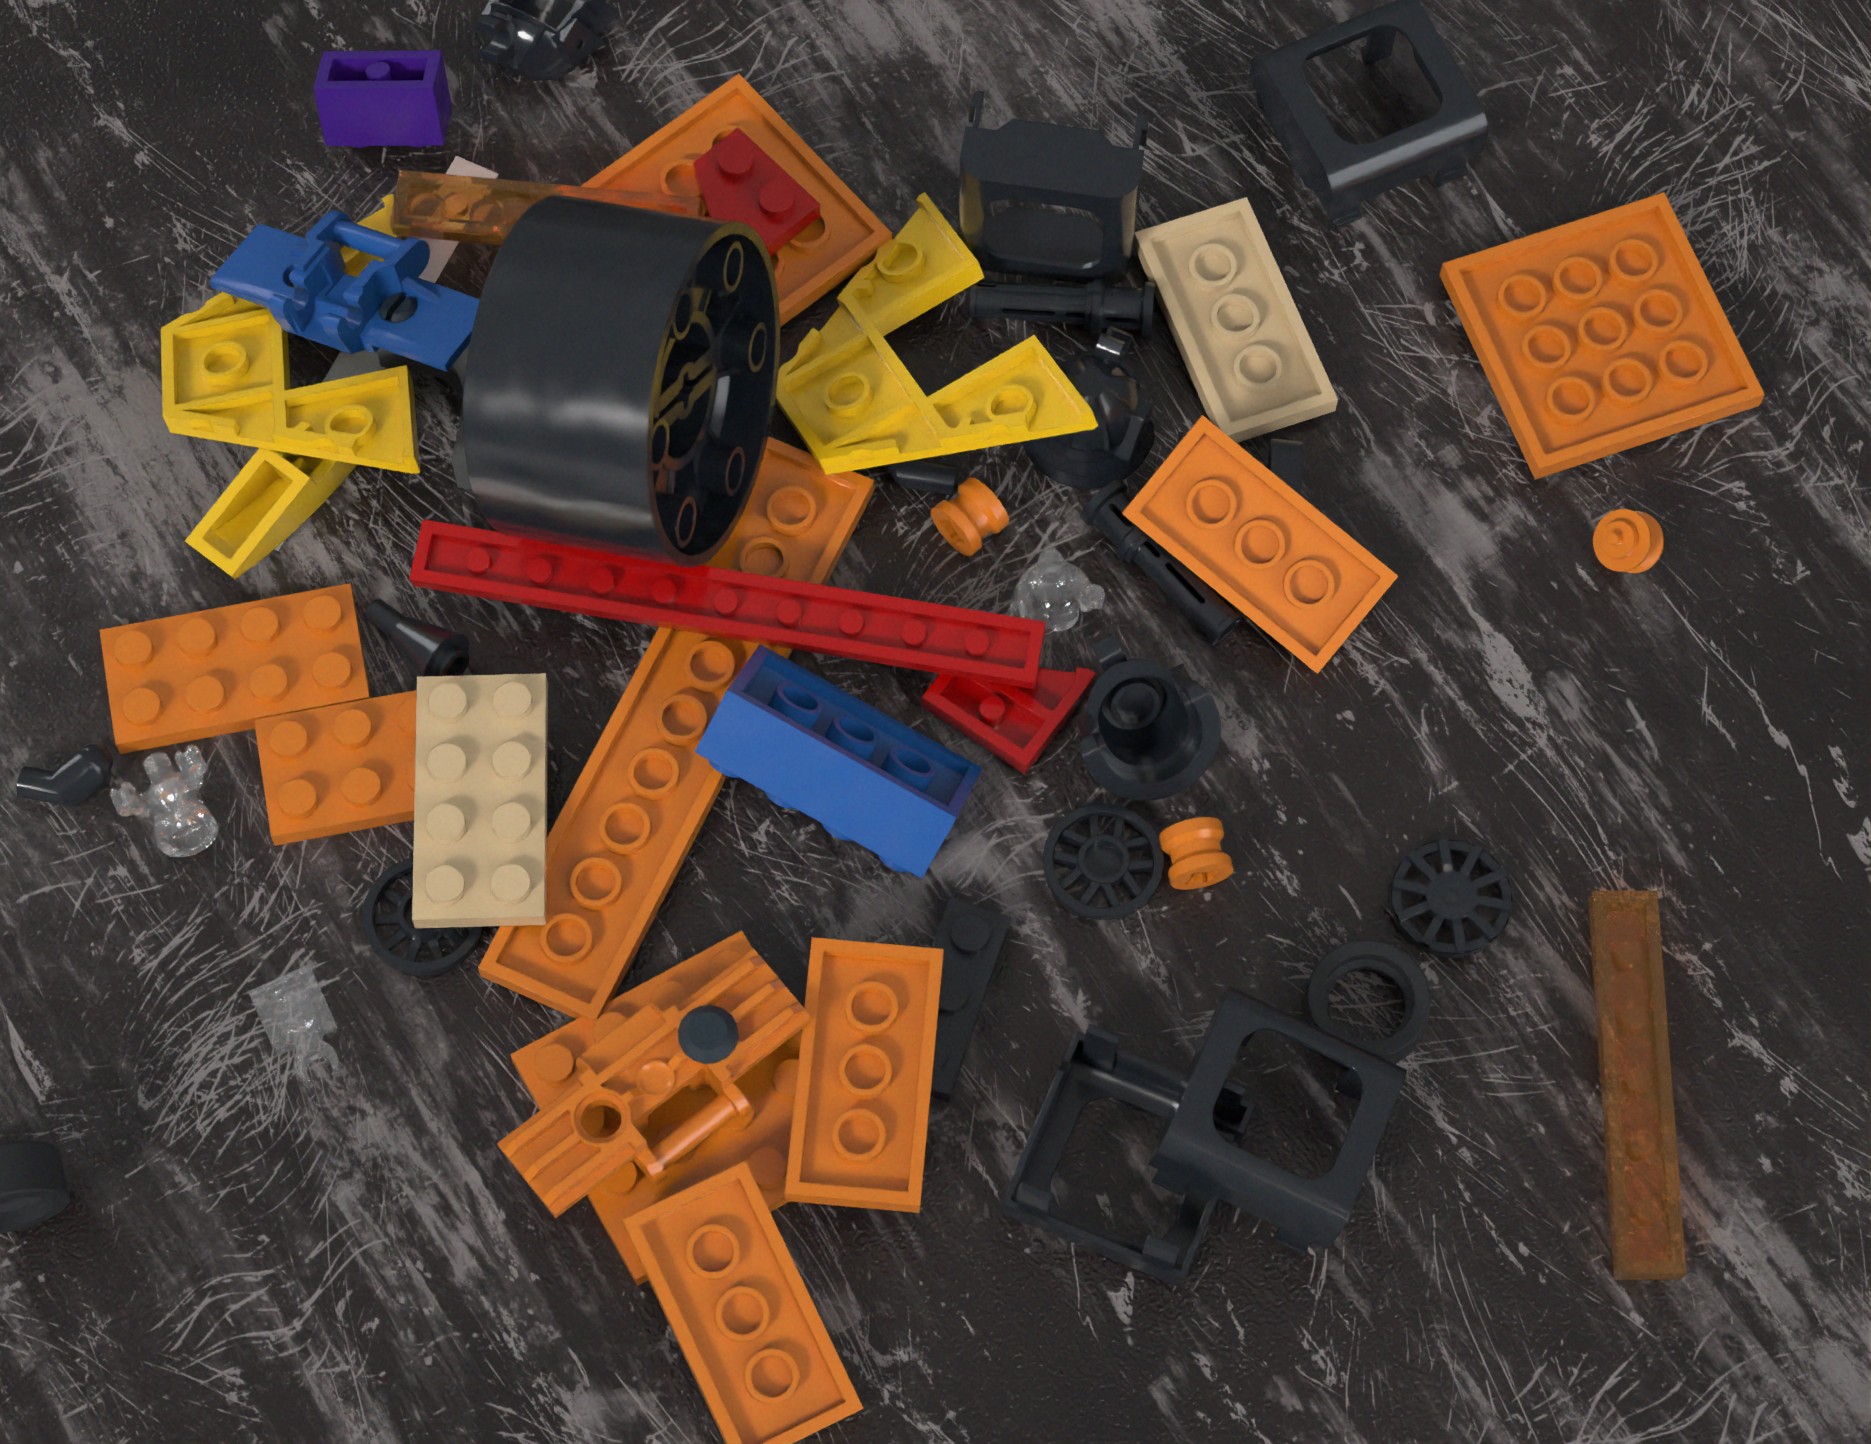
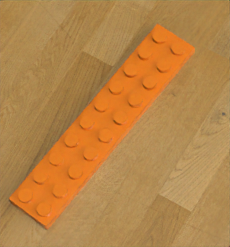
M768 436L755 485L738 524L719 552L702 565L826 585L874 493V480L853 471L826 475L812 454ZM663 627L658 628L547 837L546 925L500 926L478 967L481 977L575 1019L581 1017L595 1023L602 1015L607 1003L613 1000L727 778L726 775L715 770L710 765L708 759L695 753V750L724 694L760 645L759 643ZM761 644L786 659L789 658L793 650Z

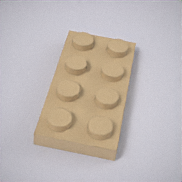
M1247 197L1134 232L1133 246L1149 282L1155 283L1154 294L1210 422L1238 443L1336 410L1338 398Z
M546 673L417 677L412 921L415 928L546 925L548 682Z

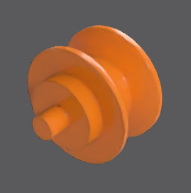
M1618 509L1606 514L1596 526L1593 536V547L1598 560L1608 569L1619 572L1641 573L1650 569L1659 560L1664 546L1663 531L1657 520L1645 512L1628 509Z

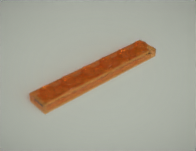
M1592 891L1588 899L1614 1280H1682L1686 1275L1658 892Z

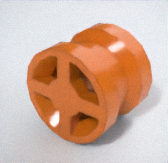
M969 477L958 486V495L951 501L942 500L931 509L933 522L942 536L953 548L968 557L974 555L982 548V539L987 534H997L1009 525V517L1000 500L985 484L973 477Z
M1197 817L1187 819L1165 828L1159 834L1161 849L1170 855L1172 865L1169 868L1168 876L1173 888L1180 890L1203 888L1216 884L1233 873L1234 868L1231 857L1222 852L1220 842L1224 837L1222 822L1218 818Z

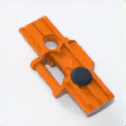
M753 948L677 1007L673 1004L663 1012L651 1001L589 1048L576 1060V1066L581 1073L577 1077L578 1082L499 1141L497 1145L555 1218L631 1160H634L645 1175L655 1185H658L667 1178L665 1172L667 1168L733 1117L737 1116L742 1120L753 1111L745 1096L733 1082L812 1021V1017ZM705 1085H710L718 1094L716 1098L648 1149L647 1142L641 1134L649 1126L648 1115L683 1087H687L691 1093L695 1090L698 1091ZM606 1105L621 1122L620 1127L613 1135L607 1138L598 1139L591 1137L583 1129L584 1117L591 1109Z

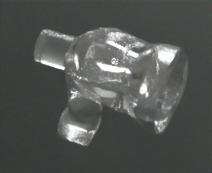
M1047 549L1040 554L1038 561L1032 564L1017 582L1014 590V601L1009 607V616L1045 621V635L1055 631H1065L1073 627L1077 622L1079 607L1083 612H1089L1095 608L1102 609L1105 603V592L1101 586L1091 584L1081 569L1064 561L1063 555L1059 551Z
M188 745L187 751L181 753V751L176 752L175 760L180 772L174 771L167 754L158 752L148 756L143 766L151 781V785L142 795L137 794L134 785L130 782H123L121 789L116 790L113 788L109 793L120 816L136 815L141 818H150L154 827L153 832L158 849L171 857H187L201 852L212 844L219 831L214 815L204 805L199 792L203 784V774L207 770V765L196 745Z

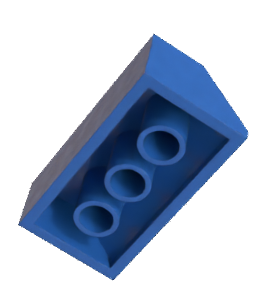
M761 644L727 689L695 750V753L708 759L710 765L718 772L729 777H740L765 791L767 797L775 804L787 809H797L821 822L823 828L834 837L845 841L853 840L878 854L880 860L888 867L899 872H910L921 879L950 831L982 770V767Z

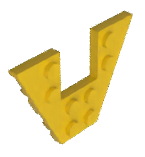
M925 192L916 199L919 206L918 210L897 236L878 248L875 259L868 265L861 267L839 294L837 300L840 306L820 331L812 328L798 345L796 355L790 361L784 363L778 370L775 401L826 475L1093 430L1098 427L1093 410L1035 335L926 397L883 336L982 280L984 275L977 259Z
M394 194L382 198L384 208L357 223L358 225L402 239L400 211ZM343 246L340 250L346 265L345 274L356 278L373 259L381 262L385 261V259L347 246ZM292 282L290 283L289 287H294ZM221 292L209 299L199 310L186 313L161 328L162 412L170 433L411 474L420 473L414 387L407 365L291 389L288 331L282 330V327L274 319L269 308L225 292Z

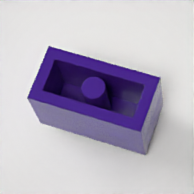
M442 50L323 51L313 90L326 146L362 148L367 146L424 147L428 145H444L452 103Z

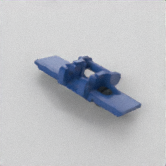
M336 210L329 211L306 233V239L258 224L209 281L213 289L269 308L274 319L282 327V330L349 354L364 350L376 353L381 348L446 372L470 344L475 316L480 299L418 278L426 268L430 258V248L426 241L415 237L402 240L352 223L347 214ZM343 246H347L385 259V261L381 262L373 259L356 278L345 274L346 265L340 250ZM291 282L293 283L294 287H289Z

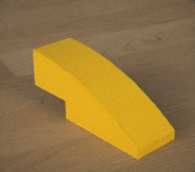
M259 448L187 537L185 542L236 580L296 531L342 484L358 464Z

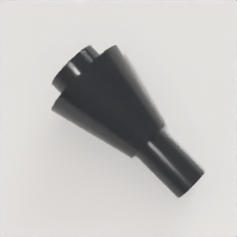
M376 599L368 606L365 613L366 620L392 638V642L419 677L463 675L469 663V640L465 635L413 617H406L382 599Z

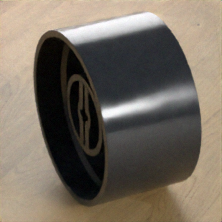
M552 195L543 198L523 213L504 240L487 277L473 325L464 383L463 435L468 475L476 502L483 516L494 529L506 536L693 568L700 566L719 552L738 524L755 485L769 436L778 381L780 356L778 291L768 250L755 229L740 221L563 195Z

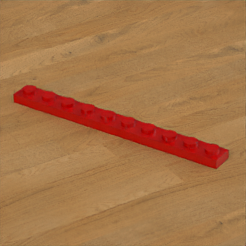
M422 519L409 578L413 586L1030 689H1035L1046 631L1045 621L704 565L693 568L511 537L497 531Z

